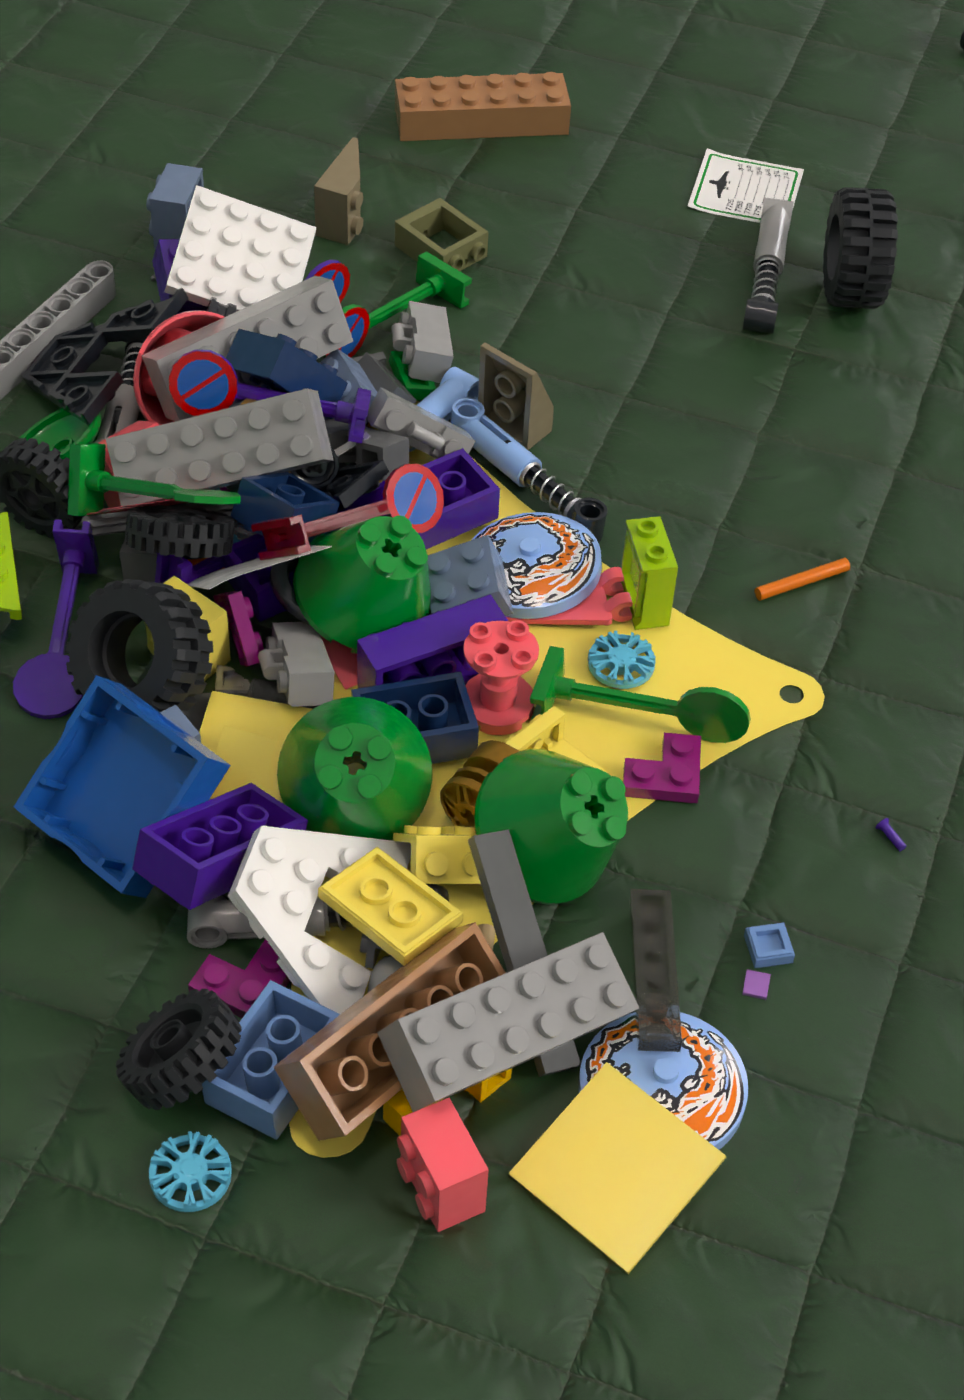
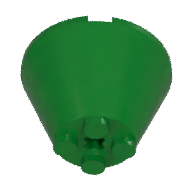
M401 515L395 517H374L318 536L309 543L310 546L332 547L301 556L294 570V593L298 606L306 620L316 632L330 643L334 639L352 648L351 652L357 654L358 639L431 615V586L426 548L420 535L412 528L410 520Z
M365 697L340 698L314 708L304 715L292 728L279 755L277 769L278 788L283 804L308 820L306 831L393 841V833H404V825H413L424 810L431 790L432 762L422 734L402 712L393 706L375 699ZM359 763L365 770L358 769L356 775L349 774L348 765Z
M544 749L519 751L504 758L483 780L475 805L476 835L509 829L531 902L554 905L574 900L588 892L596 884L604 872L619 840L626 834L628 806L625 797V785L616 776H611L603 770L553 751Z

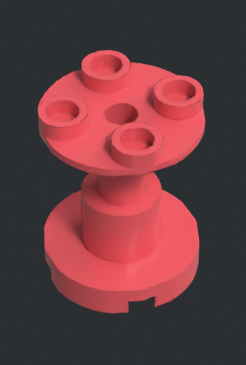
M521 620L475 623L470 627L463 650L467 663L479 673L465 685L477 723L481 726L480 731L486 734L507 735L515 733L522 728V723L527 721L528 718L530 721L534 712V704L530 703L533 689L521 675L531 670L538 660V642L535 636L529 632L528 624Z

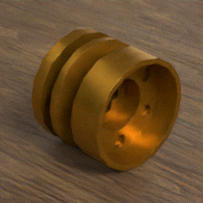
M494 740L482 742L464 763L463 768H459L454 776L450 778L440 791V802L454 825L475 827L476 799L483 780L504 758L519 752V750L504 742Z

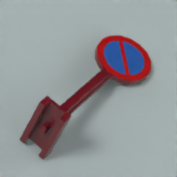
M403 464L394 469L385 480L382 493L383 499L381 501L305 523L303 522L302 514L252 524L253 532L262 530L267 551L258 553L260 560L311 551L308 537L382 515H387L388 517L404 516L410 520L412 528L417 533H425L433 528L441 518L444 506L443 489L438 478L429 468L420 464Z

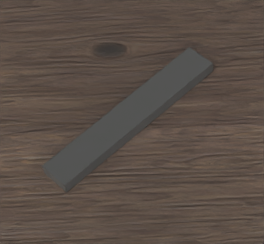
M509 829L472 836L468 843L507 972L548 956ZM574 1040L534 1058L539 1077L574 1069L581 1065Z

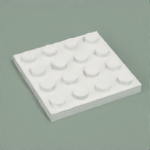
M196 185L164 292L174 295L178 289L183 288L189 301L207 307L211 297L217 298L216 301L221 304L227 305L231 303L236 305L237 312L303 281L317 227Z

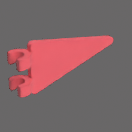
M612 567L601 574L596 588L585 600L565 612L535 619L506 618L509 622L521 620L526 624L610 625L612 624V619L618 622L631 620L632 613L630 607H632L633 602L630 593L624 592L621 583L624 581L621 567ZM606 595L613 597L607 601Z

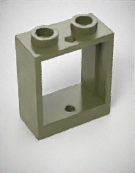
M438 198L395 221V246L416 262L418 261V256L427 251L461 271L487 257L488 231L443 199ZM445 230L457 238L459 242L443 249L431 241L429 237Z

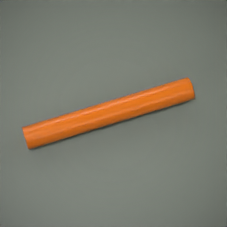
M842 558L756 587L754 589L755 596L761 601L849 571L850 562L847 558Z

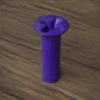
M889 818L881 820L876 825L875 829L882 830L899 852L907 847L889 825Z

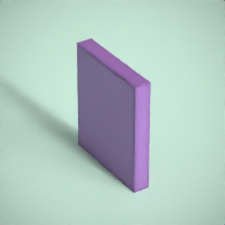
M747 969L742 995L766 1000L771 974Z

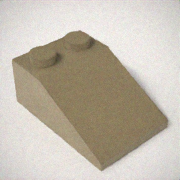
M352 137L314 185L315 227H317L315 236L346 245L351 242L355 235L360 234L363 227V218L360 217L363 193L360 192L358 138Z
M483 343L480 349L478 401L484 406V414L529 450L552 431L554 406L537 372L489 344Z

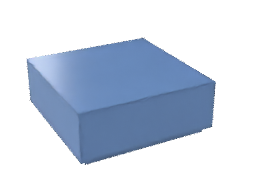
M784 922L745 928L744 938L754 969L793 963L795 954Z

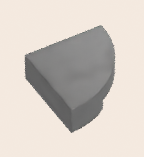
M217 665L215 691L248 697L250 682L235 673V669Z

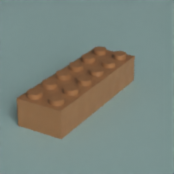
M546 72L544 74L518 73L516 75L490 74L488 76L462 75L460 77L434 76L432 78L406 77L404 79H395V112L400 141L569 135L571 103L563 73Z
M476 922L454 928L408 964L400 967L274 1066L275 1071L318 1141L346 1136L402 1089L378 1036V1031L399 1018L506 973Z

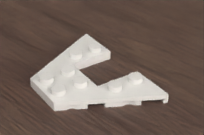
M260 826L252 835L228 897L238 911L248 918L249 925L258 938L261 939L264 936L279 956L278 965L293 985L299 987L306 998L342 1014L363 997L372 971L305 932L318 896V888L322 885L325 876L330 879L376 847H379L407 869L411 858V843Z

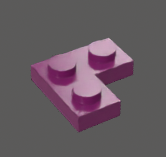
M242 591L224 592L214 595L215 603L227 611L228 630L231 631L240 665L250 666L259 663L258 654L264 650L259 633L257 631L253 632L250 618L254 614L249 598L247 596L243 597Z
M664 732L662 761L625 758L623 783L626 789L625 797L698 803L701 736Z
M265 939L245 970L209 954L188 984L189 991L197 989L199 992L202 988L209 991L212 990L225 1002L234 1015L243 1018L270 980L286 987L290 979L277 963L279 956Z

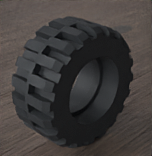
M843 187L832 198L825 232L823 285L827 302L834 307L876 309L885 303L889 295L888 291L892 284L897 253L898 218L894 196L886 189Z
M135 579L116 580L107 583L104 589L98 588L88 597L90 602H83L76 612L79 617L77 621L73 620L68 631L72 633L70 642H66L65 653H69L70 662L66 663L68 675H73L74 681L71 684L76 694L84 696L97 675L122 684L158 712H162L174 705H177L180 710L188 711L196 703L194 696L203 693L207 685L204 682L206 674H211L213 664L209 663V653H213V641H209L207 636L211 630L208 621L200 618L203 612L198 604L191 602L188 594L182 590L174 589L171 585ZM141 621H144L153 637L154 657L148 674L137 685L127 670L125 651L131 632Z

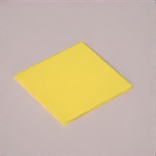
M606 1062L513 1167L509 1175L629 1274L726 1159V1155Z

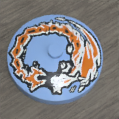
M532 512L508 516L486 526L472 538L473 540L489 535L502 557L513 614L506 617L535 619L565 612L585 600L596 588L601 577L602 559L597 539L585 526L562 515Z
M653 1009L633 1012L606 1025L588 1045L581 1062L579 1093L607 1062L718 1150L728 1143L739 1128L748 1099L746 1070L738 1052L730 1041L705 1021L692 1015L672 1010Z

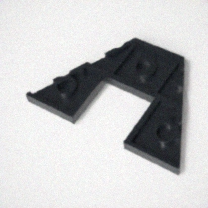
M180 288L172 298L154 304L153 300L150 299L138 306L113 313L101 325L94 326L92 322H89L74 330L55 335L22 375V378L28 387L82 422L90 425L107 402L115 397V392L124 380L118 371L84 372L100 357V352L108 342L123 341L127 343L135 340H146L148 335L160 323L178 313L188 300L187 294L183 288Z

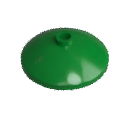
M59 409L35 423L20 438H26L27 441L30 438L37 439L38 445L43 441L49 444L50 451L56 448L61 452L60 458L64 460L67 457L70 460V444L87 445L92 443L100 429L101 415L99 413L93 422L87 425L64 409Z

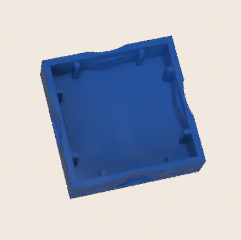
M96 675L67 721L57 745L41 762L13 807L50 837L69 846L86 866L120 893L146 898L154 885L132 870L140 829L208 801L231 765L125 686Z

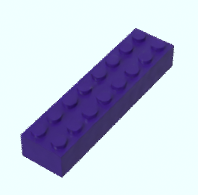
M463 448L422 465L429 468L438 478L444 497L442 515L436 525L425 533H418L426 549L498 519L500 488ZM385 481L380 482V486L374 491L361 495L346 509L338 508L337 513L381 501L383 499L382 493ZM255 534L234 543L232 552L229 555H223L224 569L259 558L258 553L267 551L264 537L260 534ZM271 566L227 580L235 591H242L243 597L247 596L249 598L253 614L259 622L286 611L276 599L271 588L269 579ZM295 568L292 569L289 573V580L292 587Z

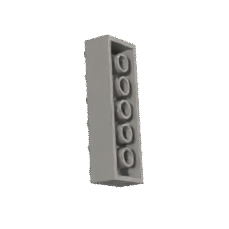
M313 276L141 356L165 417L173 421H179L195 417L184 412L174 402L169 391V375L172 367L183 354L193 350H211L226 358L238 329L275 338L278 334L286 335L297 342L295 347L306 349L317 355L318 358L354 341L333 280ZM235 370L238 382L241 384L256 387L264 384L261 382L260 385H256L249 381L250 374Z
M308 388L106 438L114 476L175 484L183 489L214 490L239 484L242 477L289 472L334 461L318 391ZM118 492L121 506L173 500Z
M602 932L399 1018L377 1033L410 1107L415 1112L612 1023L639 1009V1006Z

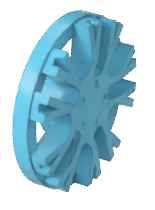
M610 631L607 636L601 635L599 639H595V643L589 650L588 667L591 674L599 682L613 688L629 689L638 687L651 678L655 669L656 656L651 649L652 645L648 644L646 639L642 641L640 635H634L633 632H631V635L618 634L617 631H614V633ZM600 648H602L603 650H605V651H607V652H601V651H598V650H599ZM645 653L646 656H640L638 654ZM608 668L611 672L606 676L600 671ZM636 671L641 676L634 679L631 673ZM617 675H624V680H617Z
M188 1131V1135L179 1136L174 1139L169 1137L168 1141L161 1143L162 1147L158 1151L155 1150L149 1167V1181L155 1197L166 1207L180 1212H196L212 1206L226 1193L232 1177L231 1162L228 1152L218 1143L216 1138L213 1139L211 1135H207V1137L202 1136L200 1132L192 1133V1131ZM190 1144L189 1150L185 1153L177 1150V1147ZM197 1145H203L200 1154L195 1153ZM212 1150L219 1155L212 1160L205 1159V1156ZM170 1153L173 1157L176 1158V1160L173 1161L166 1155ZM159 1165L171 1169L168 1173L157 1174ZM225 1168L224 1171H223V1170H209V1171H208V1169ZM212 1179L221 1184L215 1192H212L205 1186L207 1180ZM171 1180H174V1182H172L162 1190L160 1189V1186L170 1182ZM177 1189L187 1191L184 1202L171 1198ZM200 1189L203 1199L195 1201L193 1191Z

